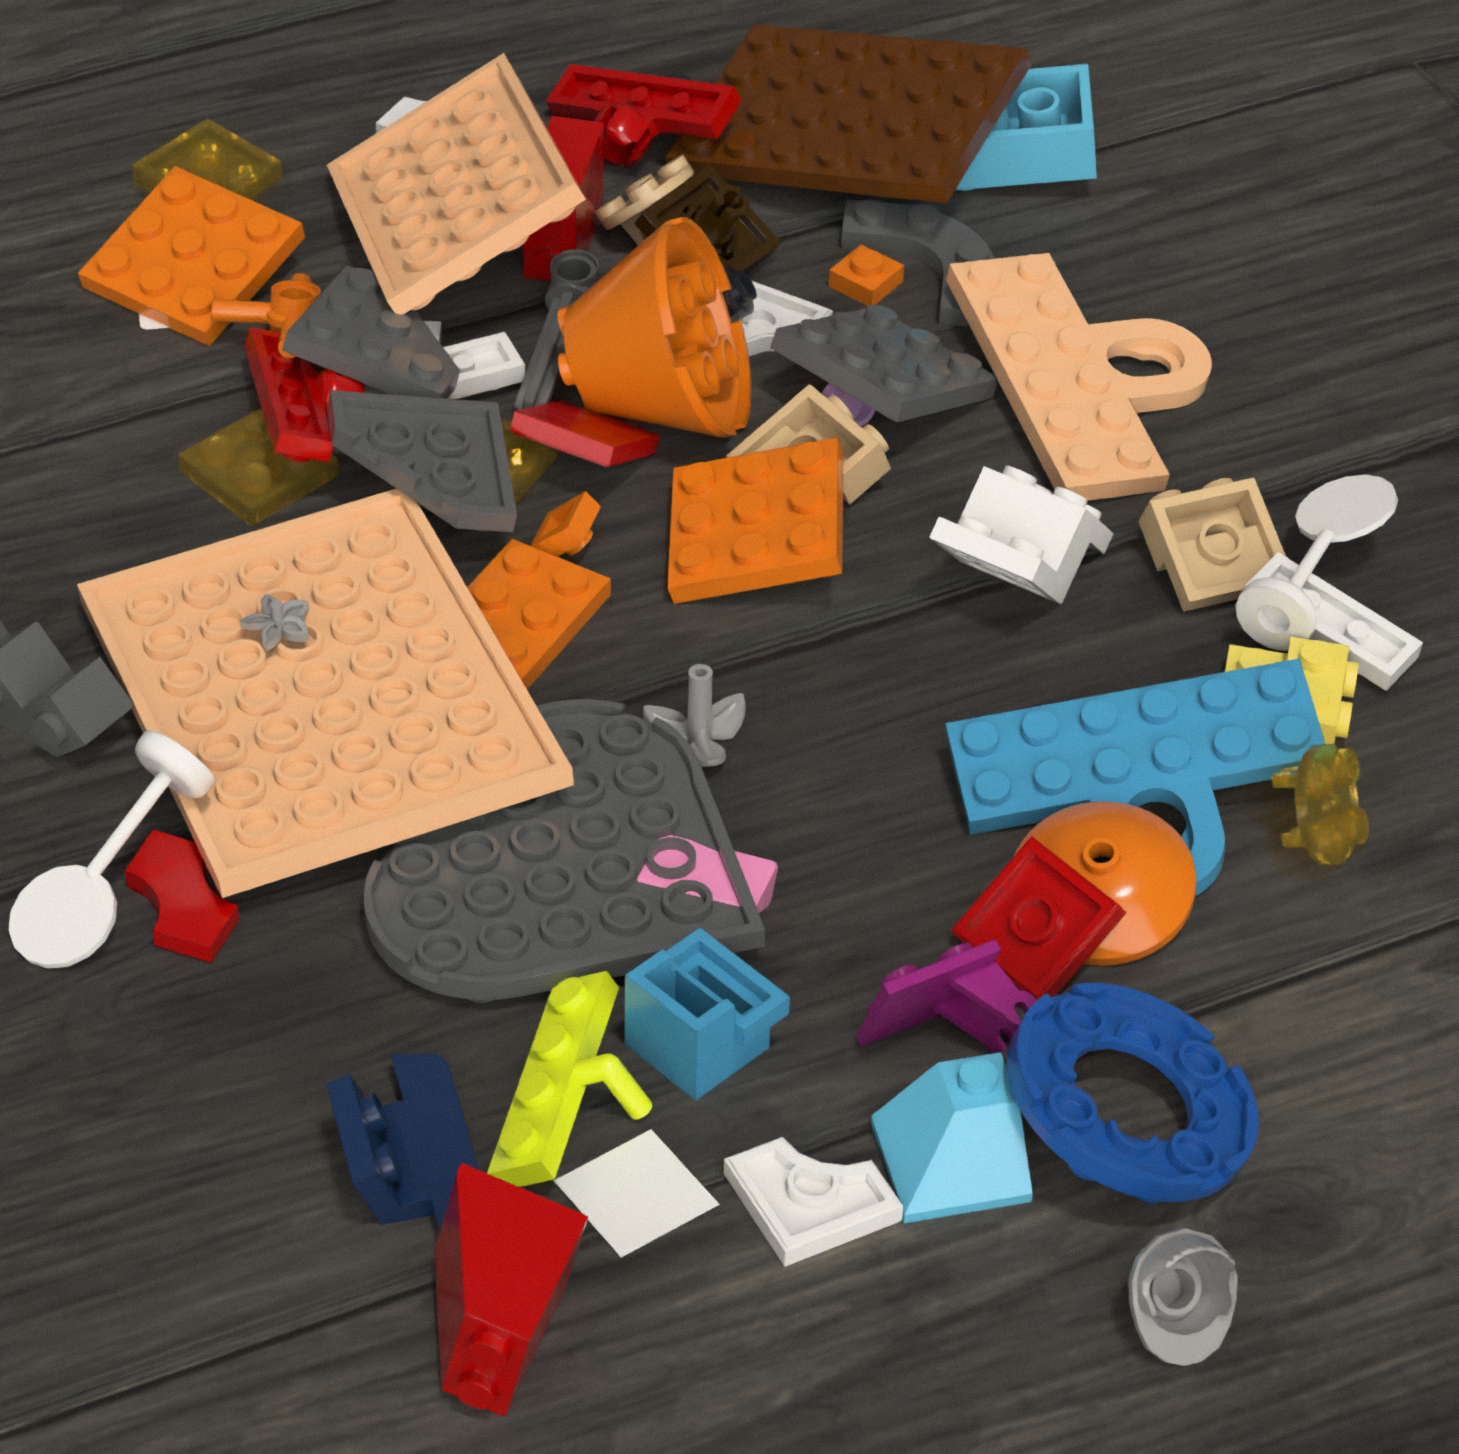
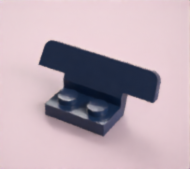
M390 1054L403 1101L391 1102L382 1106L374 1092L365 1096L350 1073L326 1083L352 1183L380 1224L385 1225L436 1215L439 1230H441L455 1177L461 1163L479 1170L447 1061L435 1054Z

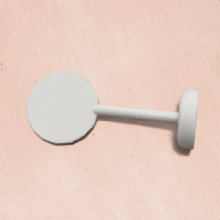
M1365 474L1346 476L1328 482L1310 492L1299 504L1295 517L1300 532L1315 541L1289 582L1274 577L1256 579L1243 589L1235 605L1237 619L1249 636L1270 649L1280 651L1289 650L1291 637L1311 638L1317 624L1316 610L1309 596L1301 588L1331 542L1348 541L1367 535L1382 526L1394 514L1398 498L1393 484L1382 477Z
M146 730L135 746V753L139 762L155 778L88 867L80 865L55 867L34 878L20 892L10 911L8 931L14 948L29 963L48 969L69 967L90 957L106 941L115 924L117 900L112 886L101 876L103 871L167 786L184 796L200 798L209 791L216 781L209 769L184 747L163 734L153 730Z

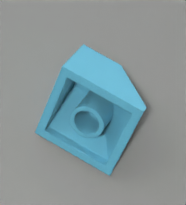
M1001 1052L938 1062L871 1116V1127L892 1190L903 1205L902 1219L904 1224L1032 1202L1033 1193L1021 1112L1012 1096L1007 1067Z

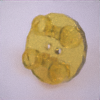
M1334 744L1311 745L1303 754L1299 767L1284 768L1281 770L1282 773L1271 775L1273 788L1295 787L1298 827L1292 828L1290 833L1281 834L1283 847H1306L1310 857L1321 866L1343 864L1351 855L1354 845L1365 844L1369 834L1367 814L1363 808H1359L1358 791L1356 787V782L1359 778L1358 757L1351 748L1339 749Z

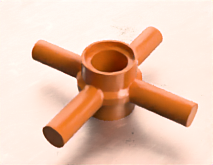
M297 273L290 280L278 282L271 287V302L213 299L212 321L270 324V331L281 332L278 345L279 353L289 359L295 358V355L282 351L286 333L319 297L321 290L311 282L308 275Z

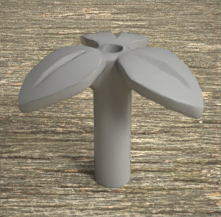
M696 664L690 667L688 671L687 719L676 710L653 705L643 707V718L651 723L656 717L667 722L690 743L701 767L717 766L726 760V751L721 745L712 740L732 739L736 735L745 717V697L743 693H737L725 697L712 705L713 671L708 665Z

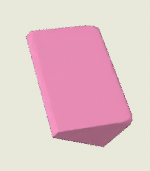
M669 835V836L663 837V838H667V837L681 838V837H677V836H673V835ZM681 838L688 841L696 851V866L689 875L679 879L660 878L654 875L648 869L647 863H645L637 878L638 882L667 888L672 883L681 880H695L705 884L711 890L714 901L740 907L719 852L689 839ZM664 850L653 858L658 865L666 868L680 867L689 860L685 853L678 850ZM735 851L760 913L769 906L772 900L778 870L777 863L772 860ZM693 891L686 892V894H690V895H694V896L701 897V896H700L698 893H696V892H693Z

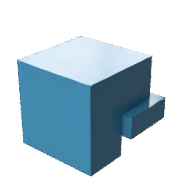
M698 928L668 950H660L625 975L624 1044L688 1096L697 1101L769 1049L770 1027L789 1014L790 996L703 929Z

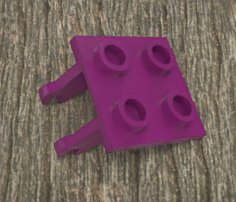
M996 939L973 948L971 943L966 942L944 952L934 964L919 970L914 964H910L888 974L881 981L882 987L874 1002L868 1006V1013L856 1034V1038L862 1047L941 1015L986 1045L992 1053L1001 1052L1003 1055L1006 1046L999 1033L1006 1034L1011 1041L1015 1030L1021 1022L1015 1007L1021 1008L1026 1014L1028 1009L1037 1000L1029 992L1018 990L996 963V959L1001 952Z

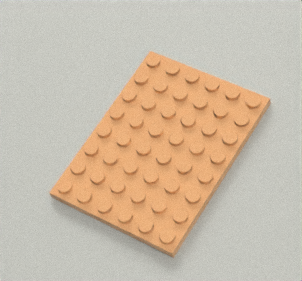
M397 488L77 584L80 602L120 686L134 704V707L131 709L142 732L153 730L175 741L199 759L216 780L209 791L200 798L184 796L171 788L170 791L222 898L574 785L571 764L418 502ZM265 594L280 600L282 604L293 599L308 601L309 611L304 621L309 632V641L292 642L282 636L279 643L266 652L262 645L261 636L263 630L243 629L240 627V620L252 614L263 613L261 600Z

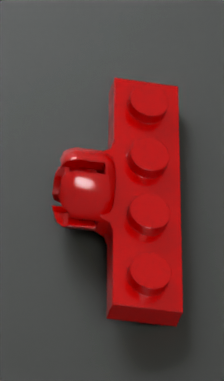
M570 64L545 102L554 116L604 123V160L615 166L622 164L625 167H632L642 161L652 145V139L659 133L670 132L718 139L742 100L734 86Z
M249 327L244 348L274 453H279L285 458L296 462H307L311 459L330 462L334 448L331 443L327 412L330 390L365 393L364 383L329 369L321 370L318 373L312 368L311 362L297 356L290 359L283 357L278 351L281 332Z

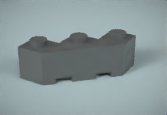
M0 621V724L53 756L60 757L86 746L134 707L133 702L101 657L71 669L38 621H34L12 633H9Z

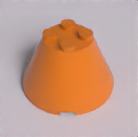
M686 217L666 221L570 306L559 308L557 317L560 330L564 336L566 352L559 354L558 366L564 383L567 386L576 384L584 407L589 410L660 426L728 438L736 436V430L745 428L750 416L752 384L749 354L742 320L731 323L722 293L732 289L725 269L710 240L695 222Z

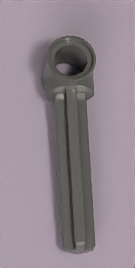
M577 249L566 250L557 254L550 262L551 282L545 296V304L549 312L515 400L514 411L550 403L560 376L558 356L560 353L566 352L564 336L558 323L559 308L570 306L599 280L598 260L587 251Z

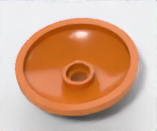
M1099 801L1067 807L1038 823L1025 836L1015 852L1016 855L1031 836L1034 837L1125 910L1126 915L1085 961L1084 964L1108 966L1124 964L1139 960L1156 952L1178 934L1189 918L1196 897V869L1188 846L1170 824L1150 811L1137 806L1119 802ZM1107 857L1111 860L1106 863H1097L1092 859Z

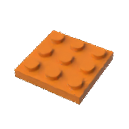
M174 166L78 272V276L83 288L138 314L147 316L210 347L231 323L212 321L213 299L250 301L306 236L301 222Z
M838 437L673 468L668 591L674 604L842 574L844 453Z

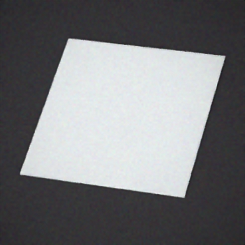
M652 1129L554 1180L580 1212L589 1216L588 1221L621 1258L719 1205Z

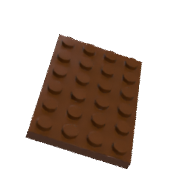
M754 24L714 83L734 86L742 100L719 138L711 139L680 134L666 155L665 160L666 163H669L680 155H684L695 172L692 176L711 164L724 180L948 203L1031 67V60L1027 48Z

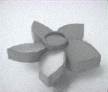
M265 594L261 600L263 613L252 614L240 620V627L243 629L263 630L261 636L262 645L266 652L276 646L282 636L292 642L309 641V632L304 621L309 611L308 601L293 599L282 604L280 600Z

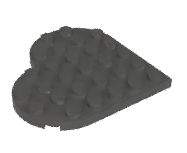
M573 699L536 705L572 766L573 786L396 842L395 846L380 862L377 860L373 861L364 886V912L367 932L372 945L385 963L397 974L417 986L438 994L468 999L475 1003H487L493 1000L551 991L552 988L567 978L582 977L602 971H607L612 978L624 976L660 950H668L698 928L703 929L733 953L765 947V927L693 748L675 728L662 719L656 717L651 723L643 718L627 714L626 704L613 701ZM673 835L689 839L719 852L740 907L714 901L711 890L705 884L695 880H681L672 883L667 888L638 882L637 878L645 863H647L648 869L660 878L679 879L689 875L696 866V851L688 841L681 838L663 837ZM664 850H678L685 853L689 860L680 867L666 868L658 865L653 858ZM693 891L698 893L701 897L686 894V892Z

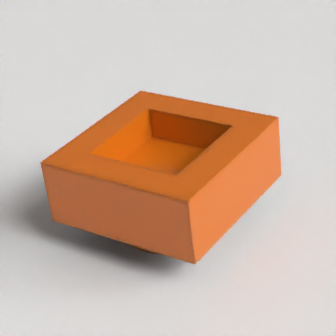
M861 244L829 270V287L866 306L876 305L903 283L904 265Z
M586 491L547 513L530 546L557 557L564 553L568 556L578 553L593 536V531L590 528L601 506Z

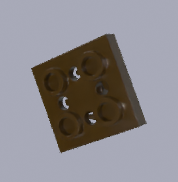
M711 164L643 211L634 223L648 238L666 221L679 217L689 218L706 234L717 252L723 267L728 265L736 271L742 270L745 273L772 255L782 243L749 207L748 196L746 194L742 197L738 195L742 189L735 185H729Z

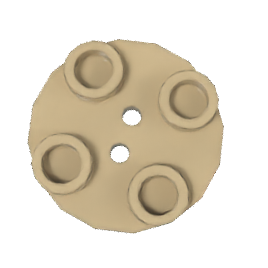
M680 155L657 171L661 177L659 180L656 181L652 174L649 173L624 190L629 197L627 201L624 202L620 195L596 210L594 213L604 229L610 230L621 224L638 246L646 240V236L634 223L643 211L682 185L695 173L685 156Z

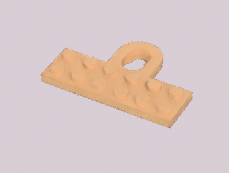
M1049 253L949 264L946 281L1054 489L1056 486L1065 488L1086 498L1088 501L1165 491L1170 474L1137 413L1183 407L1193 403L1203 394L1212 367L1211 356L1204 343L1187 329L1159 319L1142 318L1088 324ZM1117 356H1129L1141 361L1154 360L1165 365L1169 373L1145 377L1130 376L1113 368L1108 360Z

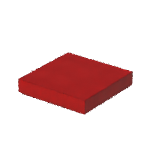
M564 400L514 411L510 430L516 435L605 467H611L655 454L660 437L657 433Z
M1031 836L950 931L961 942L971 943L973 948L996 939L1001 949L996 963L1015 986L1022 991L1029 992L1038 1000L1047 993L1050 997L1056 996L1126 915V912L1118 903Z

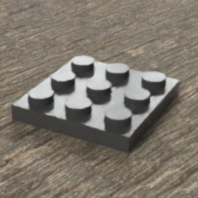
M868 305L865 309L851 312H836L833 316L815 320L804 319L801 323L776 328L770 347L896 423L991 399L994 397L998 385L996 376L981 368L982 363L977 358L968 354L951 351L939 344L940 339L935 334L923 329L911 328L898 320L896 312L881 305Z

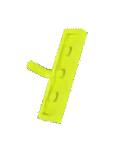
M607 971L582 977H570L552 988L487 1174L518 1187L554 1180L586 1085L603 1081L632 1119L643 1118L650 1112L652 1108L651 1100L618 1057L613 1054L597 1056L619 990V986Z

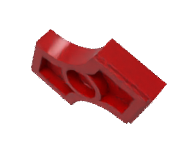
M152 830L125 870L126 885L130 890L146 897L159 913L157 924L153 929L155 946L212 963L239 921L238 905L224 900L209 887L205 880L208 868L195 842Z

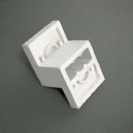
M1008 465L1005 466L1003 473L984 466L958 523L956 524L938 517L929 538L961 563L1062 605L1087 548L1105 554L1114 533L1099 521L1102 513L1086 505L1088 502L1086 498L1059 486H1056L1052 495L1051 491L1036 484L1037 479Z

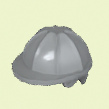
M1181 1227L1155 1236L1135 1257L1127 1284L1129 1288V1305L1134 1325L1145 1349L1163 1362L1181 1366L1202 1362L1220 1347L1230 1327L1237 1298L1238 1277L1235 1270V1261L1212 1235Z

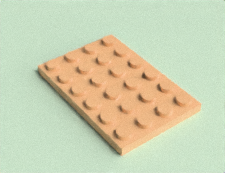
M504 53L327 164L384 296L395 314H405L410 310H418L425 307L441 290L456 281L471 278L481 269L484 263L503 251L508 252L517 249L526 242L530 234L550 222H558L568 217L578 204L586 200L518 75Z

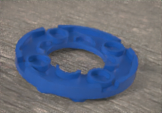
M1105 983L1075 984L1070 993L1050 997L1047 993L1028 1009L1010 1041L1007 1053V1072L1012 1096L1036 1134L1060 1158L1068 1163L1069 1168L1078 1177L1088 1181H1097L1104 1186L1137 1197L1144 1202L1155 1204L1161 1201H1191L1220 1191L1236 1177L1250 1156L1259 1130V1114L1256 1099L1241 1067L1237 1065L1230 1068L1226 1064L1222 1055L1210 1045L1215 1036L1203 1025L1177 1007L1147 993ZM1112 1049L1133 1054L1154 1065L1174 1083L1185 1102L1188 1118L1185 1130L1176 1132L1168 1140L1158 1141L1159 1137L1152 1135L1148 1141L1130 1137L1120 1132L1115 1120L1110 1119L1105 1124L1098 1117V1109L1093 1099L1086 1092L1075 1086L1077 1073L1073 1071L1076 1059L1088 1051Z

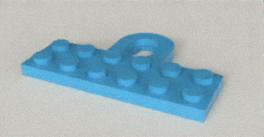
M1300 658L945 723L947 743L970 835L1038 823L1057 811L1082 803L1108 801L1138 807L1148 802H1163L1179 810L1186 821V828L1181 837L1188 846L1196 869V896L1205 891L1216 880L1224 862L1225 834L1213 790L1327 770L1329 764L1328 750ZM1101 857L1102 863H1106L1111 860L1107 857Z

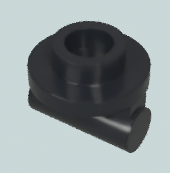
M728 265L724 266L732 287L731 290L722 292L729 316L731 318L737 314L744 318L754 311L753 300L757 298L755 286L744 271H736Z

